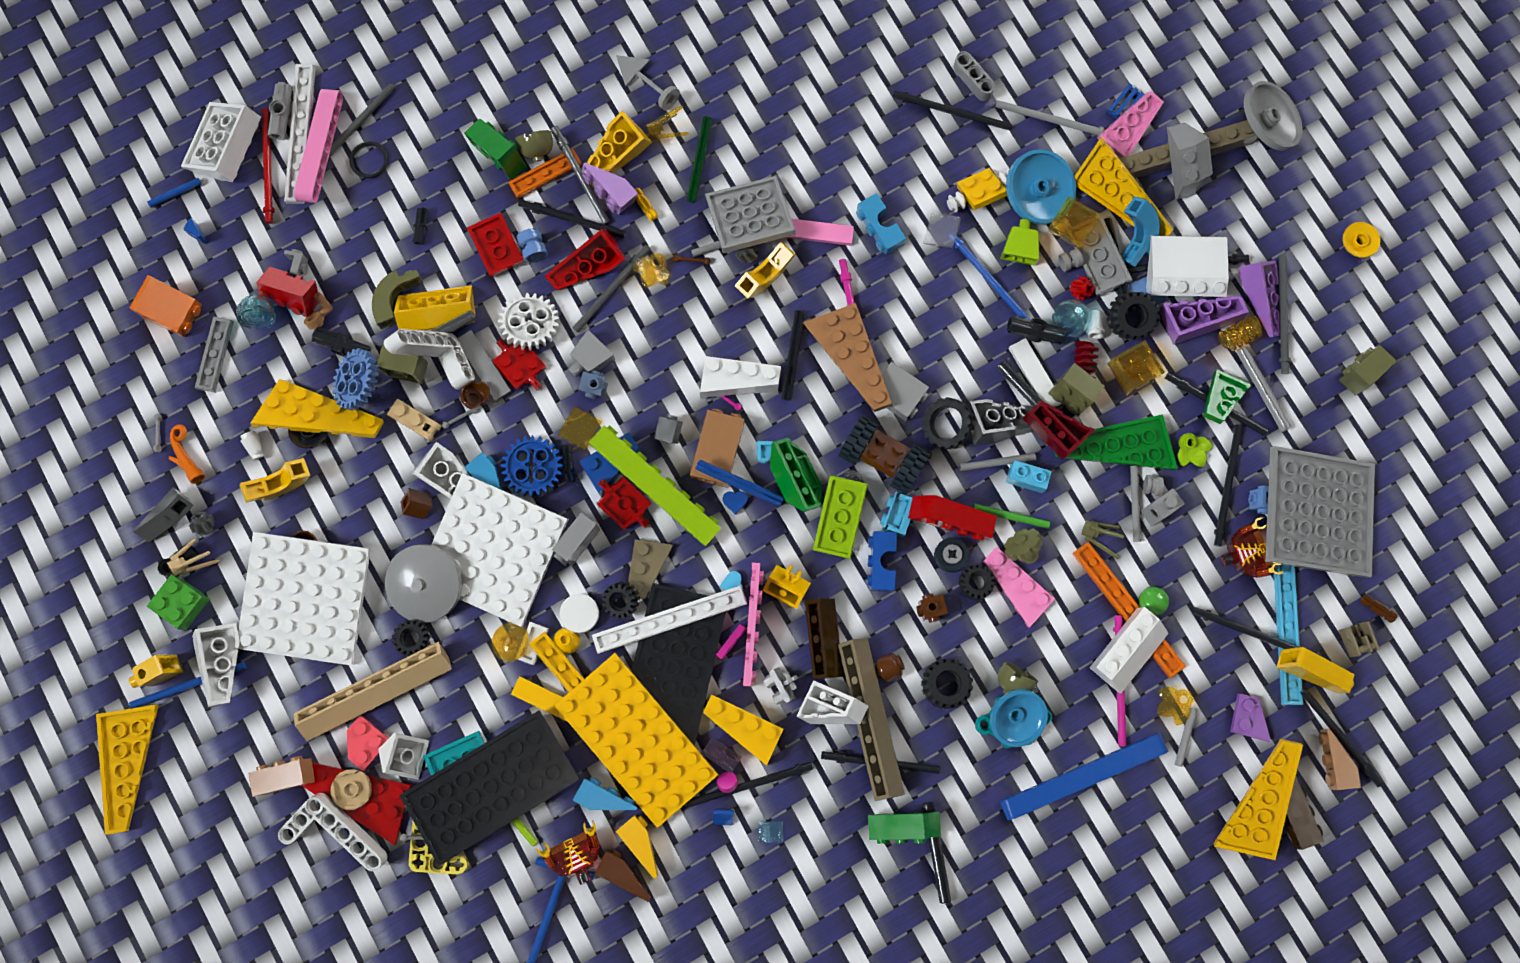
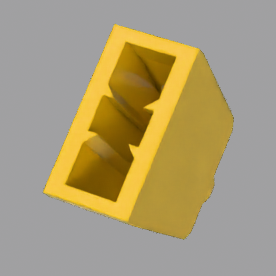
M154 655L133 667L132 672L134 675L129 678V683L133 688L138 686H155L183 673V669L177 655Z

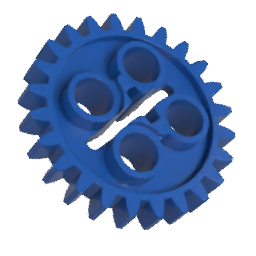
M533 435L530 440L524 436L523 442L516 439L517 445L510 444L512 450H505L508 457H502L506 462L500 465L503 469H506L501 472L503 476H507L504 479L505 483L511 482L508 487L510 489L516 487L514 491L516 494L522 490L523 497L526 496L527 492H529L531 498H533L534 492L539 497H541V491L548 494L547 488L554 489L552 483H559L556 477L563 475L558 471L564 468L562 464H558L563 461L562 457H557L560 451H553L556 447L553 443L549 446L550 441L546 439L543 442L541 436L537 440H535ZM534 450L533 462L536 466L533 467V483H530L532 472L528 466L532 465L531 451ZM527 453L526 460L519 461V455ZM541 453H546V454H547V457H546L545 460H543V461H538L537 458H538L539 454H541ZM527 472L525 479H518L519 473ZM546 472V477L543 480H538V473Z

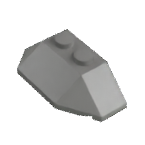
M1185 122L1167 127L1176 200L1194 195L1213 174L1209 137Z

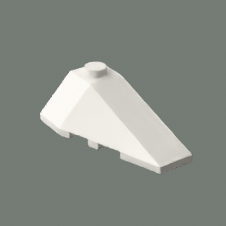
M437 442L412 473L449 499L452 498L462 473L468 475L454 454Z
M237 624L195 629L192 637L208 707L228 704L231 698L240 643Z

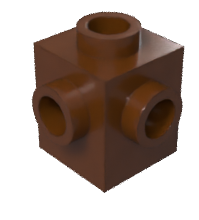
M933 593L924 595L922 600L918 602V606H916L918 616L922 617L923 621L928 620L929 623L939 621L941 616L948 614L943 594L934 596Z

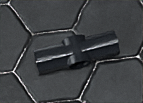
M1011 316L1007 323L1008 333L1025 336L1028 340L1037 343L1047 341L1061 345L1066 337V328L1047 324V322L1039 318L1029 320Z
M317 327L312 334L311 342L328 348L340 356L346 357L347 352L352 353V349L357 350V348L369 351L371 354L370 346L354 341L345 334L339 332L336 334Z

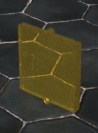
M574 407L558 436L569 441L571 445L575 444L586 450L589 445L588 442L593 438L602 421L591 416L589 412L585 413Z

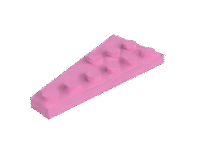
M752 563L744 687H751V683H755L756 671H752L753 663H757L758 651H754V643H758L759 632H755L756 624H760L761 610H757V604L761 605L762 591L758 589L759 585H763L764 571H760V563Z

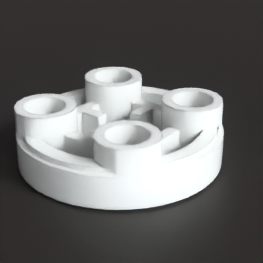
M585 594L571 595L561 605L560 620L564 627L572 632H589L598 622L599 607L591 597Z

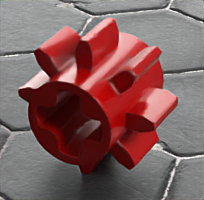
M1079 276V280L1074 279L1070 286L1072 296L1076 297L1077 300L1084 301L1085 297L1089 298L1094 291V285L1091 283L1092 280Z

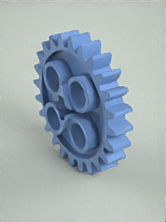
M359 348L357 350L352 349V353L347 352V357L343 356V363H338L340 368L335 370L337 376L333 377L336 381L332 384L335 387L332 393L336 394L334 400H337L336 404L340 405L341 408L351 411L353 409L358 410L359 407H363V402L368 403V396L372 397L371 390L376 389L373 385L378 382L375 379L379 374L375 372L378 368V365H375L377 359H374V355L370 354L369 351Z

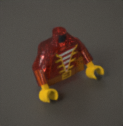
M1259 517L1255 520L1254 524L1249 523L1237 530L1231 538V544L1227 546L1229 553L1221 555V562L1224 566L1233 564L1236 571H1242L1244 575L1255 578L1270 576L1272 573L1277 575L1284 573V571H1276V567L1283 564L1265 562L1266 545L1260 530L1256 531L1257 528L1264 529L1267 524L1264 526L1258 524V521L1264 517Z
M592 821V828H586L584 823L583 833L552 848H549L546 842H543L546 846L544 851H539L536 847V851L543 857L550 870L559 876H567L568 879L576 876L580 885L591 881L587 870L594 867L593 862L598 859L599 841L595 832L596 825L594 821Z

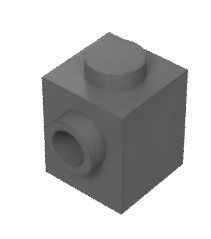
M667 414L666 417H659L654 439L678 444L683 422L678 421V417Z

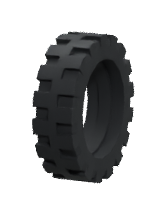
M946 397L944 399H937L936 402L930 404L929 408H926L925 416L922 417V431L925 432L924 436L931 444L944 449H956L960 445H964L966 440L972 436L974 416H972L971 409L965 403ZM945 408L956 409L962 418L960 431L951 439L939 437L934 428L936 416Z

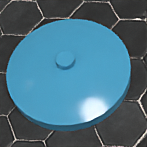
M1038 149L1029 151L1015 160L1007 175L1006 191L1011 206L1020 217L1031 221L1033 224L1045 225L1060 220L1070 211L1076 196V182L1070 166L1062 157L1052 151Z

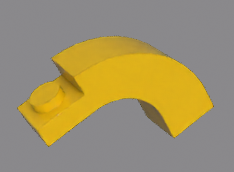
M780 242L761 265L752 271L745 272L735 287L748 299L757 296L786 270V266L796 254L783 242Z
M301 458L285 462L279 471L269 476L242 482L240 488L246 503L260 499L265 501L298 488L309 479L310 473L305 459Z

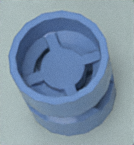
M529 228L517 234L519 246L523 248L521 252L525 262H536L547 256L548 253L544 243H542L543 239L538 228Z

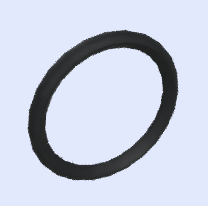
M376 142L360 143L350 154L349 162L351 169L362 178H374L380 175L387 167V151ZM372 145L378 147L383 152L384 164L376 173L363 174L355 168L353 158L361 147Z

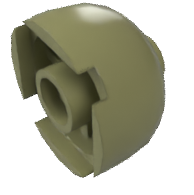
M549 130L535 131L527 136L523 134L515 138L519 152L524 157L533 159L534 162L544 160V156L548 155L553 148L552 133Z
M1008 661L1002 664L998 672V683L1004 689L1002 691L1003 694L1018 689L1033 691L1037 686L1038 680L1030 673L1020 670L1019 666Z

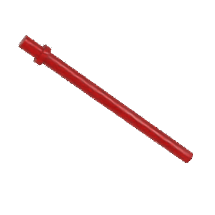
M263 108L262 132L265 199L263 213H265V223L272 224L275 209L272 206L271 142L268 136L270 111L268 108Z

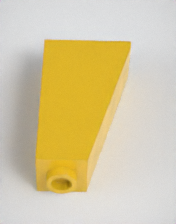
M1304 647L1281 650L1277 669L1338 694L1350 693V690L1353 688L1355 674Z

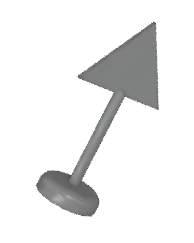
M616 55L625 86L638 75L661 94L658 101L660 108L668 110L674 106L679 98L680 90L675 86H670L663 91L640 72L650 59Z

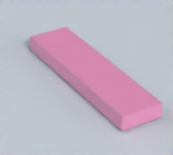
M792 219L796 235L785 237L852 246L854 226Z

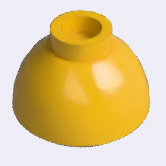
M561 628L555 633L553 642L564 655H568L578 649L580 636L578 633L572 632L567 628Z

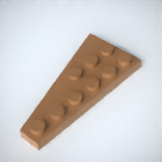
M856 303L803 322L807 330L810 331L874 412L893 406Z

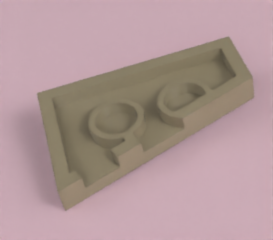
M635 539L628 582L629 586H635L634 591L638 590L639 593L636 595L640 596V599L646 600L651 591L652 584L655 583L665 560L673 548L672 544Z

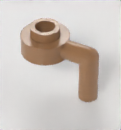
M320 292L316 293L314 297L323 308L320 311L312 312L304 320V324L310 330H316L317 327H321L324 323V317L333 310L332 305Z

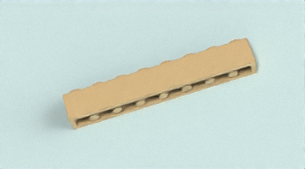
M437 642L295 712V727L306 741L316 738L367 711L373 710L385 702L391 701L403 693L409 692L421 684L427 683L439 675L445 674L452 669L449 657L441 644Z

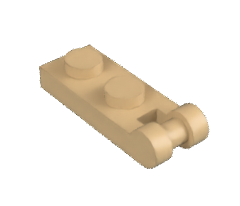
M399 399L395 401L387 413L389 417L430 442L435 438L434 434L436 431H439L442 427L434 420ZM427 424H428V425L430 426V428H429L428 431L426 432V431H424V429H425V427H426Z

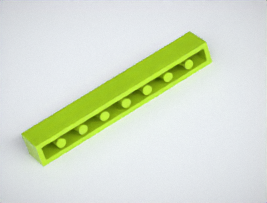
M604 425L588 444L701 544L706 546L721 529L718 526L720 522L712 515L710 517L706 516L703 513L705 509L698 503L694 505L689 500L691 497L685 491L681 490L679 492L675 488L676 483L669 477L666 479L660 475L662 471L654 464L650 466L645 462L647 458L641 452L635 453L631 449V443L625 438L623 440L619 439L616 436L618 432L610 425L606 427Z

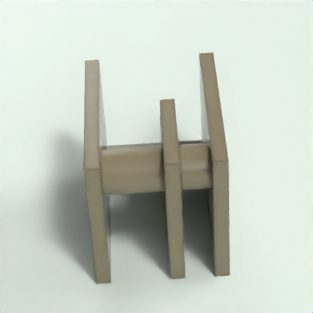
M1369 621L1339 629L1349 658L1380 649Z

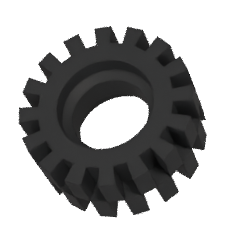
M973 564L964 569L958 582L960 591L964 593L963 595L965 597L968 596L971 600L984 599L990 595L996 583L994 582L995 576L992 575V570H988V567L982 566V564ZM980 575L984 579V586L981 589L972 588L970 585L971 576Z
M620 581L606 588L607 590L603 593L605 596L602 597V601H605L602 606L607 607L605 612H610L609 616H615L616 619L625 618L633 614L637 610L636 607L640 604L637 602L640 600V596L636 595L639 592L638 590H633L635 586H629V582L623 583V581ZM617 593H622L626 596L627 604L625 607H620L616 604L615 595Z
M406 620L403 621V624H398L399 627L397 629H394L395 634L392 635L394 639L392 643L401 654L410 656L430 645L429 638H431V635L428 633L429 630L418 621ZM409 631H415L419 636L418 642L413 646H408L404 640L406 633Z

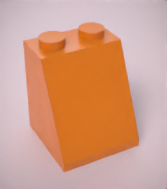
M147 275L129 308L145 320L185 337L190 332L195 317L200 314L202 304L181 291Z

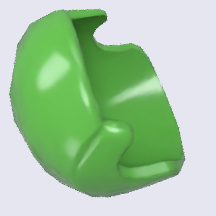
M1155 586L1147 587L1139 596V607H1146L1156 617H1160L1169 606V597L1161 588Z

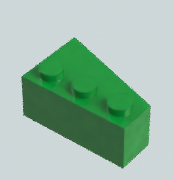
M940 812L868 815L869 840H877V844L889 843V840H895V843H907V839H914V843H926V839L941 836Z

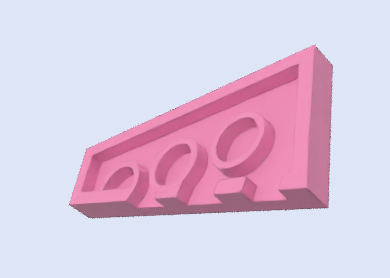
M1148 91L1101 133L1097 139L1099 140L1103 137L1114 153L1120 158L1130 155L1164 101L1152 91Z

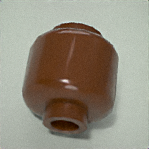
M894 653L878 658L876 662L877 667H875L878 678H883L886 682L901 677L905 669L899 655L896 656Z

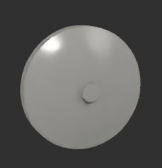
M1267 81L1257 82L1248 88L1244 95V111L1251 128L1260 140L1269 147L1279 151L1288 150L1298 144L1302 137V122L1295 104L1286 92L1277 85Z
M428 544L410 546L396 554L388 565L385 574V590L388 600L393 608L408 620L420 623L438 620L450 613L460 598L462 580L459 568L453 558L441 548Z

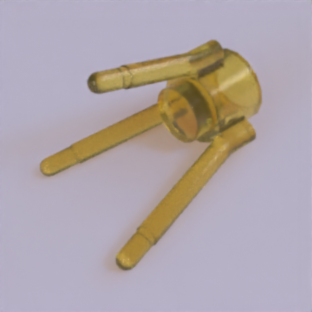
M679 106L660 118L647 123L646 126L650 137H656L659 140L688 135V132L661 134L664 131L662 123L677 116L676 112L681 110L683 106Z

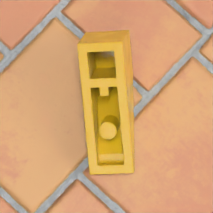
M634 815L616 833L653 879L658 876V870L649 830L646 828L648 823L642 816L637 817V815Z

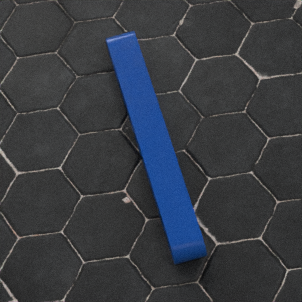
M1156 733L999 802L1007 820H1013L1167 753L1168 749L1161 734Z

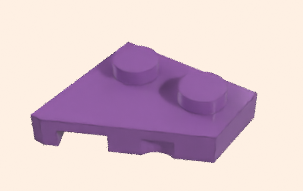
M1237 694L1230 732L1270 742L1260 699Z

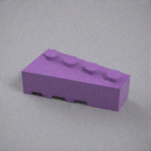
M1241 296L1216 298L1215 300L1200 299L1195 302L1163 303L1158 313L1174 345L1242 322L1249 311Z

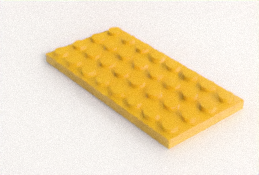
M616 653L554 705L657 828L718 776L715 769Z

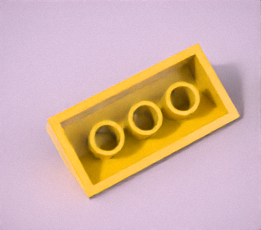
M472 285L398 295L394 310L398 329L432 330L467 311H472L475 315Z

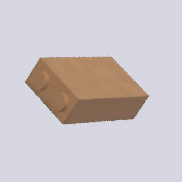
M718 409L707 410L690 472L691 479L728 488L727 483L696 470L695 467L699 460H703L732 473L745 423L741 415L731 413V415L723 414V411Z

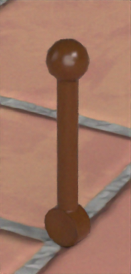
M677 254L672 257L676 263L679 261L704 262L707 265L711 263L709 257L705 259L679 257Z

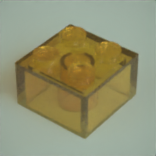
M1068 196L1049 226L1048 232L1081 250L1101 219V214Z
M1145 340L1113 357L1107 364L1127 396L1160 378L1165 373Z

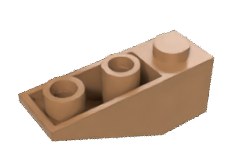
M1330 729L1320 730L1319 743L1323 747L1322 762L1326 766L1327 774L1325 780L1329 789L1361 788L1356 764Z

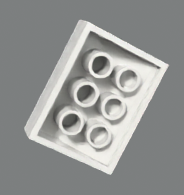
M209 102L181 167L221 181L233 182L241 162L244 160L248 146L252 142L255 130L259 126L261 116L246 105Z
M1151 236L1146 292L1155 296L1227 297L1229 279L1227 237Z

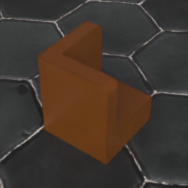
M408 488L400 501L403 515L419 519H425L433 506L429 493Z

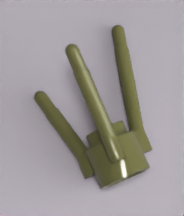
M1086 520L1081 535L1085 536L1084 540L1093 543L1109 555L1119 559L1120 557L1093 539V537L1097 538L1100 532L1124 538L1125 536L1101 528L1119 529L1120 527Z

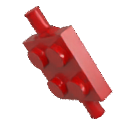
M502 338L500 341L498 340L496 344L502 349V353L493 359L492 362L517 391L523 385L531 383L536 391L539 388L541 389L542 385L536 378L540 372L546 369V365L534 351H530L528 346H525L524 350L521 349V345H518L516 348H514V344L508 346Z
M623 476L612 486L604 478L598 482V485L606 492L596 502L597 506L623 530L636 521L644 528L650 524L642 515L652 504L651 501L626 477Z

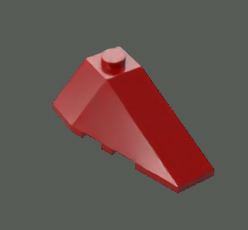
M604 227L549 271L545 277L556 290L609 272L626 258L617 242Z

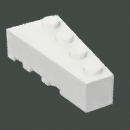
M705 356L700 397L705 399L714 396L723 397L724 395L733 394L743 395L744 393L778 391L781 366Z

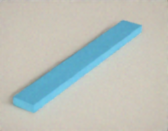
M1278 565L1276 571H1284L1282 575L1274 573L1277 638L1300 647L1295 567ZM1278 647V657L1280 656L1281 650H1283V648ZM1279 670L1281 705H1303V696L1300 693L1302 690V679Z

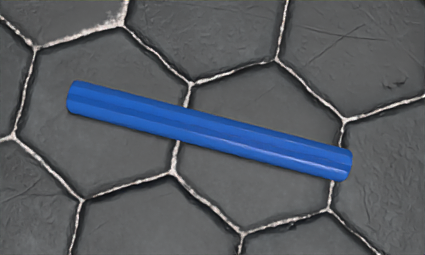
M699 460L696 464L695 469L776 506L782 504L783 496L703 460Z

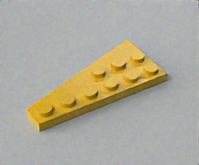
M1101 137L1074 176L1076 187L1132 226H1134V223L1124 213L1125 209L1134 196L1147 200L1158 214L1159 236H1169L1174 230L1104 138Z
M279 379L250 424L251 427L258 428L259 426H268L269 429H277L279 427L289 428L291 431L321 433L322 431L331 432V434L335 435L344 433L357 437L375 438L384 421L361 410L353 409L351 411L341 408L340 405L336 404L337 401Z
M159 705L96 714L105 835L129 831Z
M1284 739L1279 740L1213 843L1214 847L1276 860L1303 745L1301 743Z

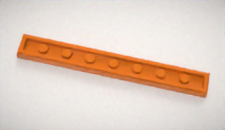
M1089 542L1085 543L1072 553L1119 615L1122 616V619L1127 622L1134 611L1140 608L1092 545ZM1165 639L1151 655L1168 678H1172L1186 667Z

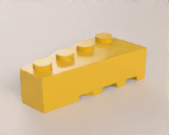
M711 695L703 713L767 766L783 728Z

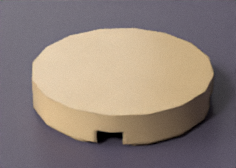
M357 769L345 770L339 773L331 785L333 802L345 810H356L363 807L369 801L372 794L370 778L364 772Z

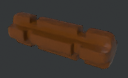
M1364 594L1360 599L1362 605L1365 607L1369 606L1370 610L1384 617L1388 622L1392 623L1397 619L1398 614L1396 612L1390 611L1387 606L1377 600H1373V597Z

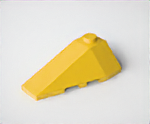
M621 111L608 124L606 133L597 143L598 147L587 163L613 174L637 157L652 142L643 130L624 111Z

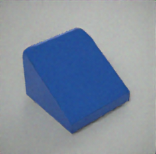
M190 218L183 228L184 231L198 241L206 243L207 240L199 225Z
M715 809L713 811L714 825H733V810Z

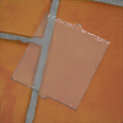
M931 213L923 243L936 246L937 248L940 246L953 248L961 217L949 216L947 213L944 215Z

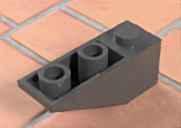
M173 487L133 532L147 542H150L180 521L194 505L188 497Z

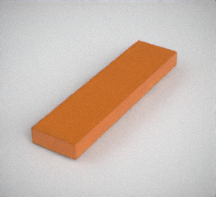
M572 148L571 151L579 166H582L580 159ZM562 153L508 183L516 198L520 199L573 171V168L565 154Z

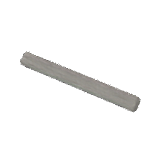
M1245 346L1238 349L1237 354L1280 431L1283 432L1290 429L1291 424L1248 348Z

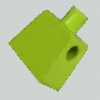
M1021 219L1019 227L1013 226L1001 254V260L1036 265L1039 259V232L1030 229L1031 221Z

